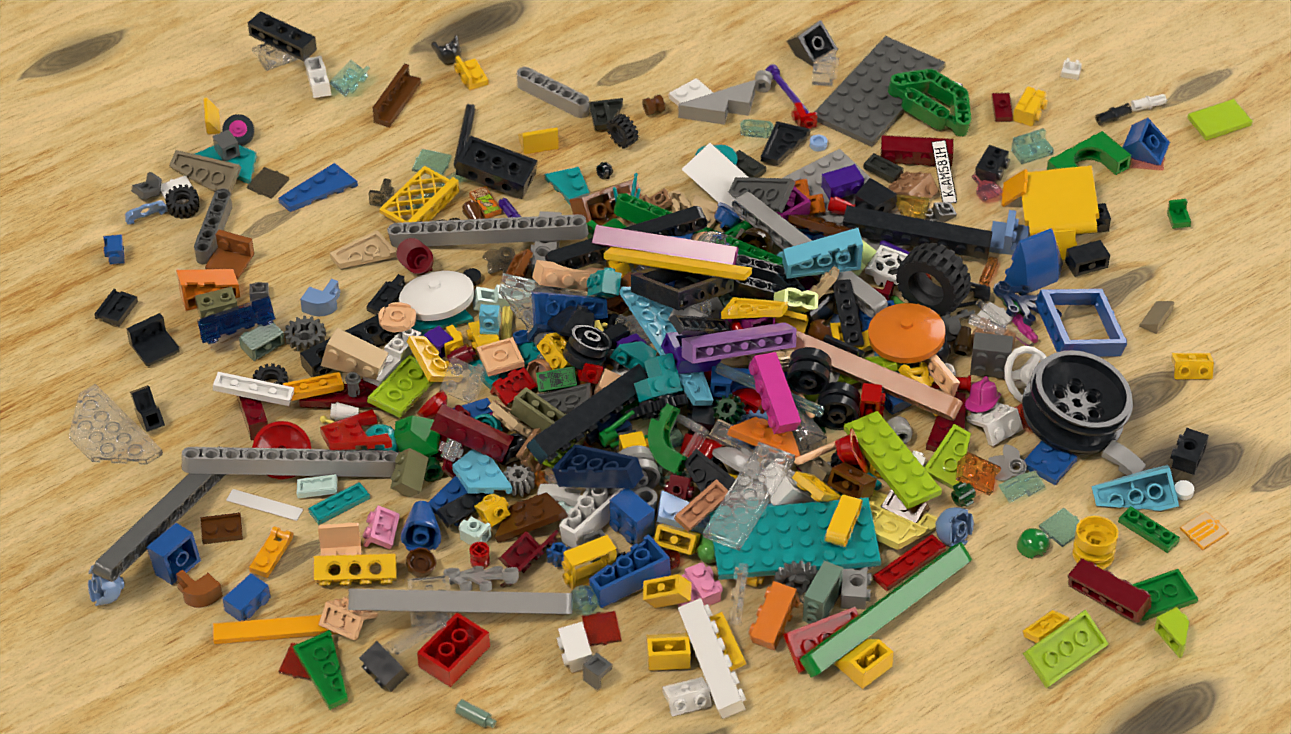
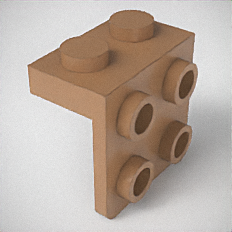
M904 172L900 175V178L890 183L888 187L897 195H905L911 211L921 208L939 192L931 173Z

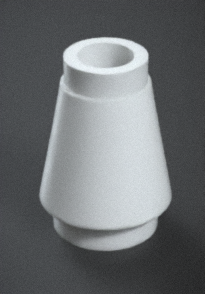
M336 402V404H331L330 419L339 421L358 414L359 408Z

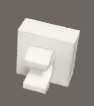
M1067 58L1066 61L1064 60L1061 77L1078 80L1082 63H1079V60L1071 62L1070 58Z

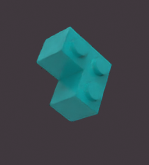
M672 353L656 356L644 361L648 378L634 384L639 402L683 391Z

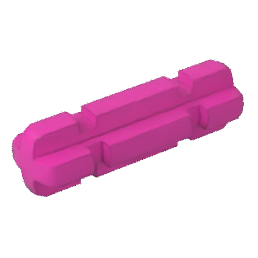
M1017 314L1013 317L1012 322L1017 326L1024 338H1027L1030 345L1037 343L1038 336L1030 326L1024 324L1023 316Z

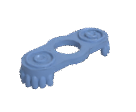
M161 200L144 204L126 212V223L128 225L134 224V219L146 217L155 212H159L162 215L167 212L168 207ZM150 208L147 212L141 213L143 209Z

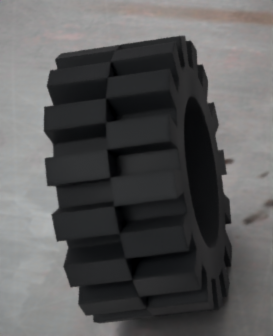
M622 113L608 121L607 129L609 130L608 134H611V140L614 139V143H618V147L624 149L638 140L639 132L636 130L637 126L633 125V120L630 121V117H626V114Z
M180 184L179 188L174 186L173 190L169 189L165 195L168 212L171 216L174 214L175 218H178V216H180V219H183V216L189 218V214L193 216L195 215L194 211L198 212L199 210L198 193L192 186L188 187L185 184L182 187V184ZM180 199L189 200L187 203L184 204L176 203Z
M271 363V366L265 364V368L260 366L259 370L256 369L254 371L255 374H253V379L260 381L275 379L277 381L274 383L280 385L288 382L285 368H281V365L275 367L274 363Z

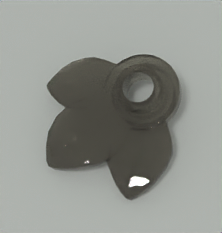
M502 247L499 250L491 249L485 252L482 258L488 261V274L503 271L505 275L516 254L510 247Z

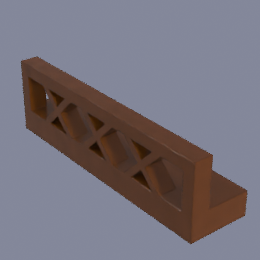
M403 64L372 107L374 123L390 128L420 86L421 78L410 75L409 64Z

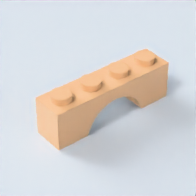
M536 260L532 278L539 285L588 291L586 284L590 274L604 269L588 267L586 270H576L554 262Z

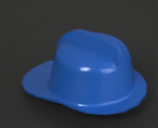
M722 202L718 203L714 218L720 223L721 229L724 226L731 229L743 221L744 218L738 215L731 206Z

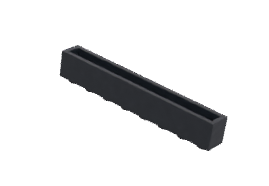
M848 205L846 206L842 225L851 229L858 228L861 237L913 247L924 243H936L937 246L943 245L946 246V249L953 250L955 254L988 260L993 231Z
M637 364L533 437L526 447L540 464L546 460L551 462L558 456L557 452L560 450L562 453L572 446L571 442H579L585 437V432L590 434L598 427L597 424L599 422L602 424L607 422L611 418L610 414L614 413L616 415L624 409L623 405L627 404L629 406L636 401L637 393L634 384L647 379V372L640 364Z

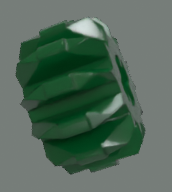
M729 394L728 397L722 395L721 401L716 400L718 406L712 407L713 411L716 412L713 416L720 425L730 428L731 424L736 425L738 420L743 422L741 416L746 415L744 410L746 405L744 402H741L740 397Z

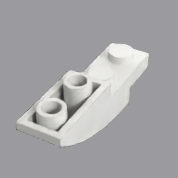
M412 328L399 332L384 347V351L389 354L377 379L363 377V380L379 386L408 355L412 354L406 342L408 337L421 336V332Z

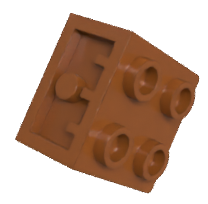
M219 229L216 233L217 249L207 262L205 269H233L236 279H239L254 256L252 238Z

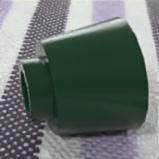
M428 456L424 480L434 482L443 476L444 471H442V466L435 457Z

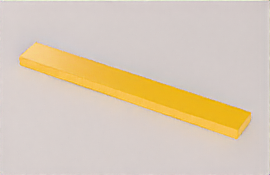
M610 247L604 252L605 260L744 281L752 274V268L618 247Z

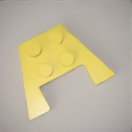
M874 490L872 497H870L869 503L877 541L899 550L936 530L935 523L938 517L925 513L921 520L915 523L883 509L881 506L887 497L886 494Z

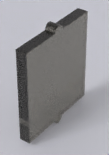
M264 167L247 185V189L272 199L288 182L289 177L279 173V171Z

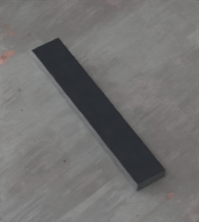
M672 315L669 318L679 335L701 336L732 331L725 319Z

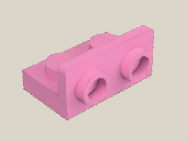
M379 505L374 512L370 511L366 520L369 524L362 537L365 539L363 546L368 547L372 542L390 549L394 542L400 514Z

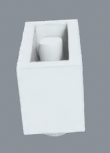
M579 622L559 628L560 637L557 638L560 650H565V653L561 654L564 665H569L571 673L583 670V664L592 657L583 623Z

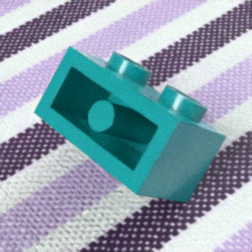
M606 267L604 270H597L596 273L590 274L586 284L588 287L587 296L601 297L606 300L618 296L622 273L615 272L614 268Z

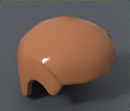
M535 359L529 362L526 369L537 384V388L536 373L552 370L545 359Z

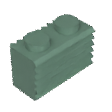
M272 320L260 323L257 328L250 332H244L239 337L240 348L253 361L260 357L262 358L265 354L281 347L285 343L283 331Z

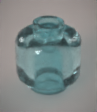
M580 585L571 591L573 593L572 607L576 614L590 615L596 610L598 599L590 586Z

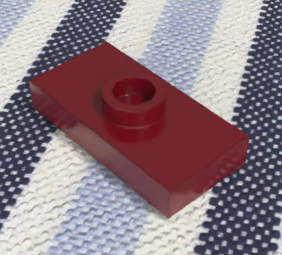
M992 93L991 99L995 122H1013L1010 93Z

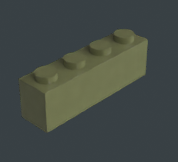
M524 388L514 397L510 412L531 428H540L541 432L565 416L563 412L528 388ZM587 432L584 433L585 437L582 438L579 442L575 443L573 441L570 444H577L583 446Z

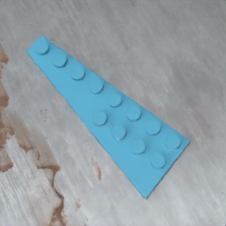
M621 287L619 292L658 353L665 355L661 344L666 333L677 332L671 321L668 320L673 308L632 293L631 287ZM704 372L678 374L682 389L693 405H712L714 400Z

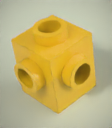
M496 494L487 495L483 501L474 506L482 522L491 524V527L501 523L504 518L510 515L507 508L509 506L508 502L503 496L499 497Z

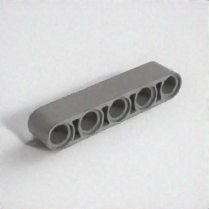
M521 67L517 70V86L520 90L575 117L585 118L589 115V98L586 95L529 67Z

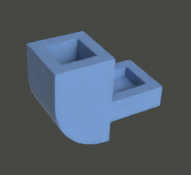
M331 279L323 291L309 287L300 299L302 312L313 316H327L336 311V300L340 296L338 281Z

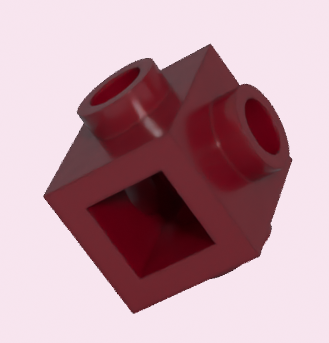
M671 474L669 481L665 484L664 491L689 502L694 495L695 488L692 487L694 481L692 478Z

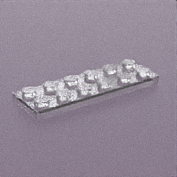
M759 442L703 531V537L740 550L795 461V455Z

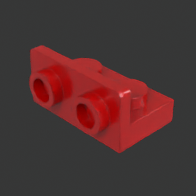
M523 367L520 370H512L505 379L499 378L492 384L493 387L490 393L491 395L496 393L501 402L507 406L513 402L514 397L524 388L532 391L537 387V384Z

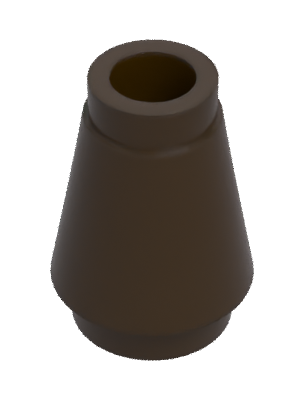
M960 327L953 344L955 354L961 356L969 355L971 351L972 330L970 327Z

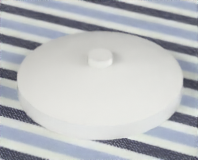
M436 271L421 275L410 281L402 289L399 301L409 304L416 311V320L435 321L452 317L466 309L473 301L475 292L471 279L466 275L455 271Z

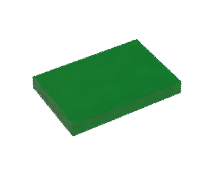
M1179 569L1132 584L1138 589H1144L1151 595V608L1143 616V621L1158 617L1176 607L1180 609L1198 602L1197 595Z

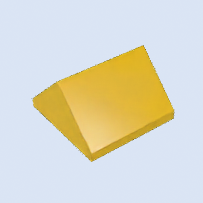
M558 127L518 134L524 155L559 149Z

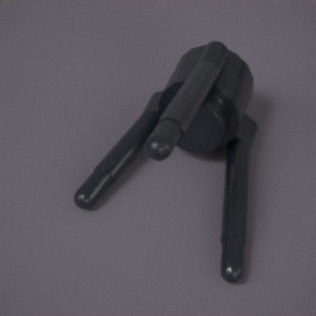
M971 282L972 287L969 291L974 292V298L977 300L961 303L957 308L984 305L985 301L990 300V286Z

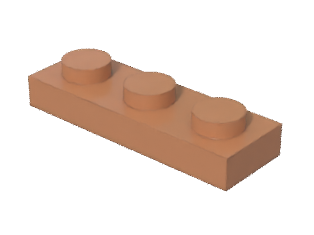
M716 479L678 512L674 519L685 530L690 532L730 496L731 492Z

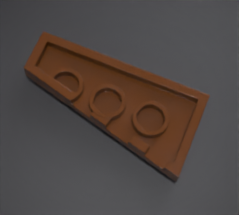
M813 214L789 215L788 222L795 224L794 227L805 229L806 227L813 233L823 232L824 236L852 230L851 228L837 225L835 222L825 221L821 217L815 218Z

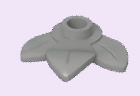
M1004 445L1003 455L988 458L991 467L996 470L993 478L996 480L1006 481L1011 477L1022 476L1026 472L1025 461L1020 458V452L1011 445ZM1015 466H1019V467H1020L1019 470H1014L1013 468H1014Z

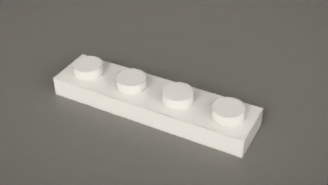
M222 372L217 373L213 383V391L285 406L290 405L294 393V387Z

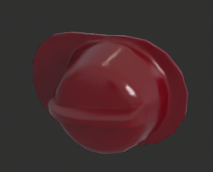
M408 238L399 244L396 252L397 259L410 272L425 274L428 271H433V253L416 238Z

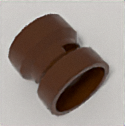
M660 94L655 95L651 99L645 98L642 100L643 109L647 116L654 114L656 111H665V103Z

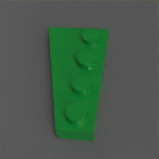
M331 630L294 645V653L328 709L331 710L347 703L348 697Z

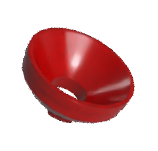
M441 390L432 396L420 408L417 415L434 420L441 405L447 406V395Z

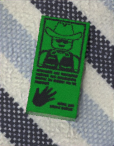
M574 366L536 373L539 393L577 386Z

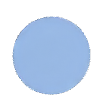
M823 135L812 136L810 138V148L817 152L824 151L827 148V138Z

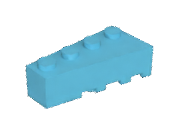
M855 228L783 249L782 262L786 277L795 278L820 275L829 272L833 266H836L840 270L839 272L861 270L863 242L859 229Z

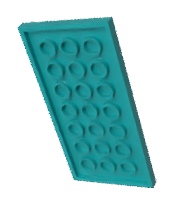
M858 498L863 500L862 508L846 547L825 542L827 529L840 500L712 511L709 514V522L718 580L775 575L779 567L784 568L785 563L792 564V561L799 563L801 560H803V564L810 562L811 566L815 565L818 571L824 561L843 567V569L881 566L869 498Z

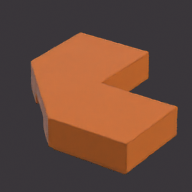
M807 179L794 181V186L811 201L810 214L826 212L823 194L810 196Z

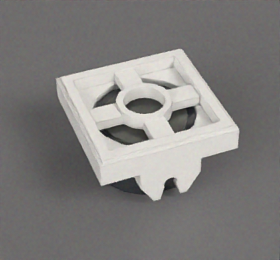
M880 245L876 254L867 265L865 273L874 276L878 286L880 284L885 286L887 280L893 281L894 286L899 284L896 282L897 268L908 254Z

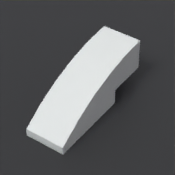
M321 56L306 59L304 64L313 97L318 98L331 95L326 68Z

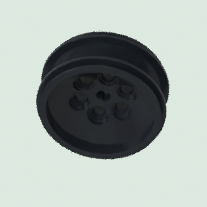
M1067 350L1051 354L1038 363L1032 373L1030 382L1024 390L1022 408L1028 426L1043 442L1065 453L1092 455L1104 451L1112 440L1117 442L1124 425L1131 416L1133 399L1127 380L1112 364L1087 352Z

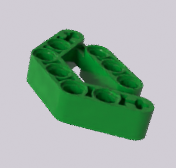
M934 69L904 72L891 76L888 93L892 97L903 99L901 106L905 111L937 130H942L947 126L957 136L967 135L971 124L969 93L966 88ZM923 93H928L936 99L940 100L941 102L945 103L946 105L950 106V111L949 109H947L946 107L939 104L938 102H936L935 100L931 99Z

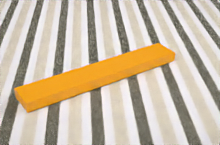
M322 615L213 623L214 644L310 637L317 636L329 629L319 625ZM331 631V634H332V635L338 634V633H336V632H334V631Z

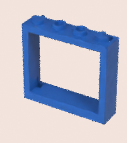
M1103 289L1040 290L1035 304L1056 352L1074 350L1087 352L1098 357L1122 355L1127 346V339L1122 333L1121 326L1116 320L1114 311L1111 309ZM1055 305H1094L1110 339L1070 340Z

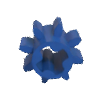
M563 542L552 543L551 549H546L548 563L552 562L555 567H562V561H564L563 552L569 550L570 546L566 547Z

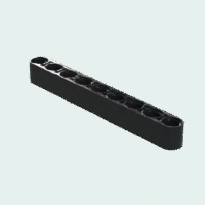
M693 206L622 229L681 237L704 229L708 221L702 208ZM593 238L552 250L546 254L545 260L567 268L578 269L604 261V252L610 247L594 245L592 243Z

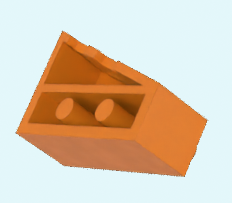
M233 269L176 270L180 296L186 311L197 308L196 295L232 287L235 298H240L239 284Z
M773 581L772 586H768L765 592L766 600L758 608V618L756 623H752L749 635L752 643L775 651L785 633L784 628L787 621L791 622L793 615H790L793 607L798 608L800 601L797 589Z

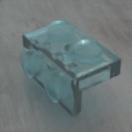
M350 60L334 76L329 84L346 97L350 92L353 94L359 87V82L363 83L368 78L367 72L370 67L366 66L362 69L354 61Z

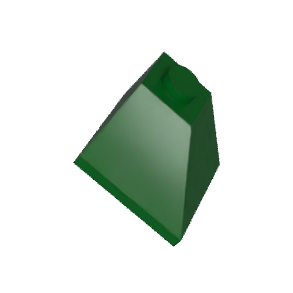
M412 415L395 421L394 437L399 452L410 448L427 457L439 453L440 434L430 430L434 420Z

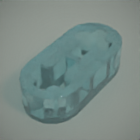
M745 119L740 123V133L747 137L769 138L774 128L770 121Z

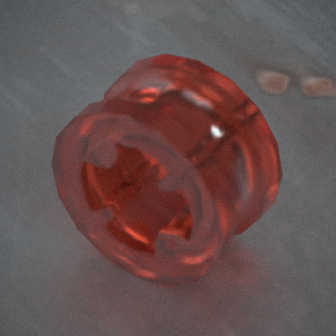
M672 549L664 551L671 560V570L676 569L680 565L679 552Z

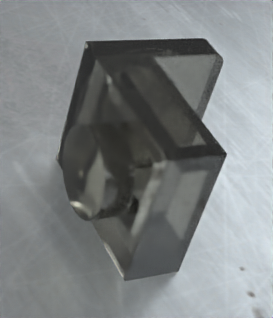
M384 178L380 191L369 190L370 205L382 207L394 195L391 179Z

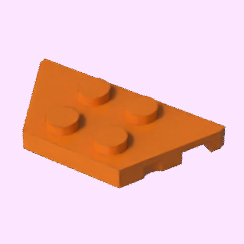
M754 417L731 426L728 430L727 435L794 462L795 458L801 456L792 431L774 434L766 419Z

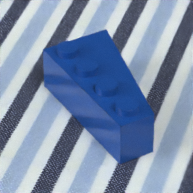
M649 534L643 538L644 541L639 545L637 543L630 548L631 551L624 556L621 554L617 557L615 563L605 566L589 578L591 597L600 608L643 589V581L671 575L669 556Z

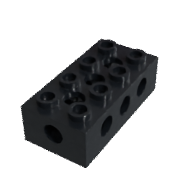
M470 136L457 160L456 175L523 199L536 175L538 160Z

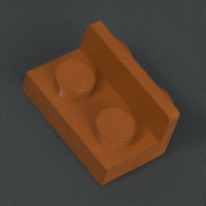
M529 249L514 256L501 281L505 286L520 287L531 263L530 258L533 255Z

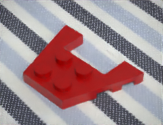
M373 409L320 427L321 435L330 450L356 449V446L366 445L367 449H375V445H385V448H392V440L387 433L367 437L361 427L377 424V416Z

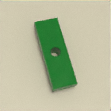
M1131 506L1119 517L1118 522L1166 553L1180 540L1179 536Z

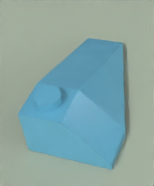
M1168 465L1091 486L1096 506L1129 508L1131 506L1135 509L1156 511L1179 506L1171 470Z

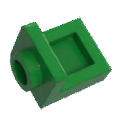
M1187 199L1170 200L1168 203L1167 215L1173 229L1191 227V219L1186 209Z

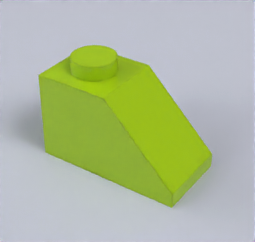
M1176 607L1157 617L1154 630L1179 658L1183 657L1189 620Z

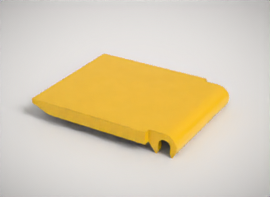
M1092 165L1028 172L1026 193L1021 197L1025 226H1029L1030 236L1050 228L1053 231L1075 229L1076 235L1097 232L1096 219H1099V210Z

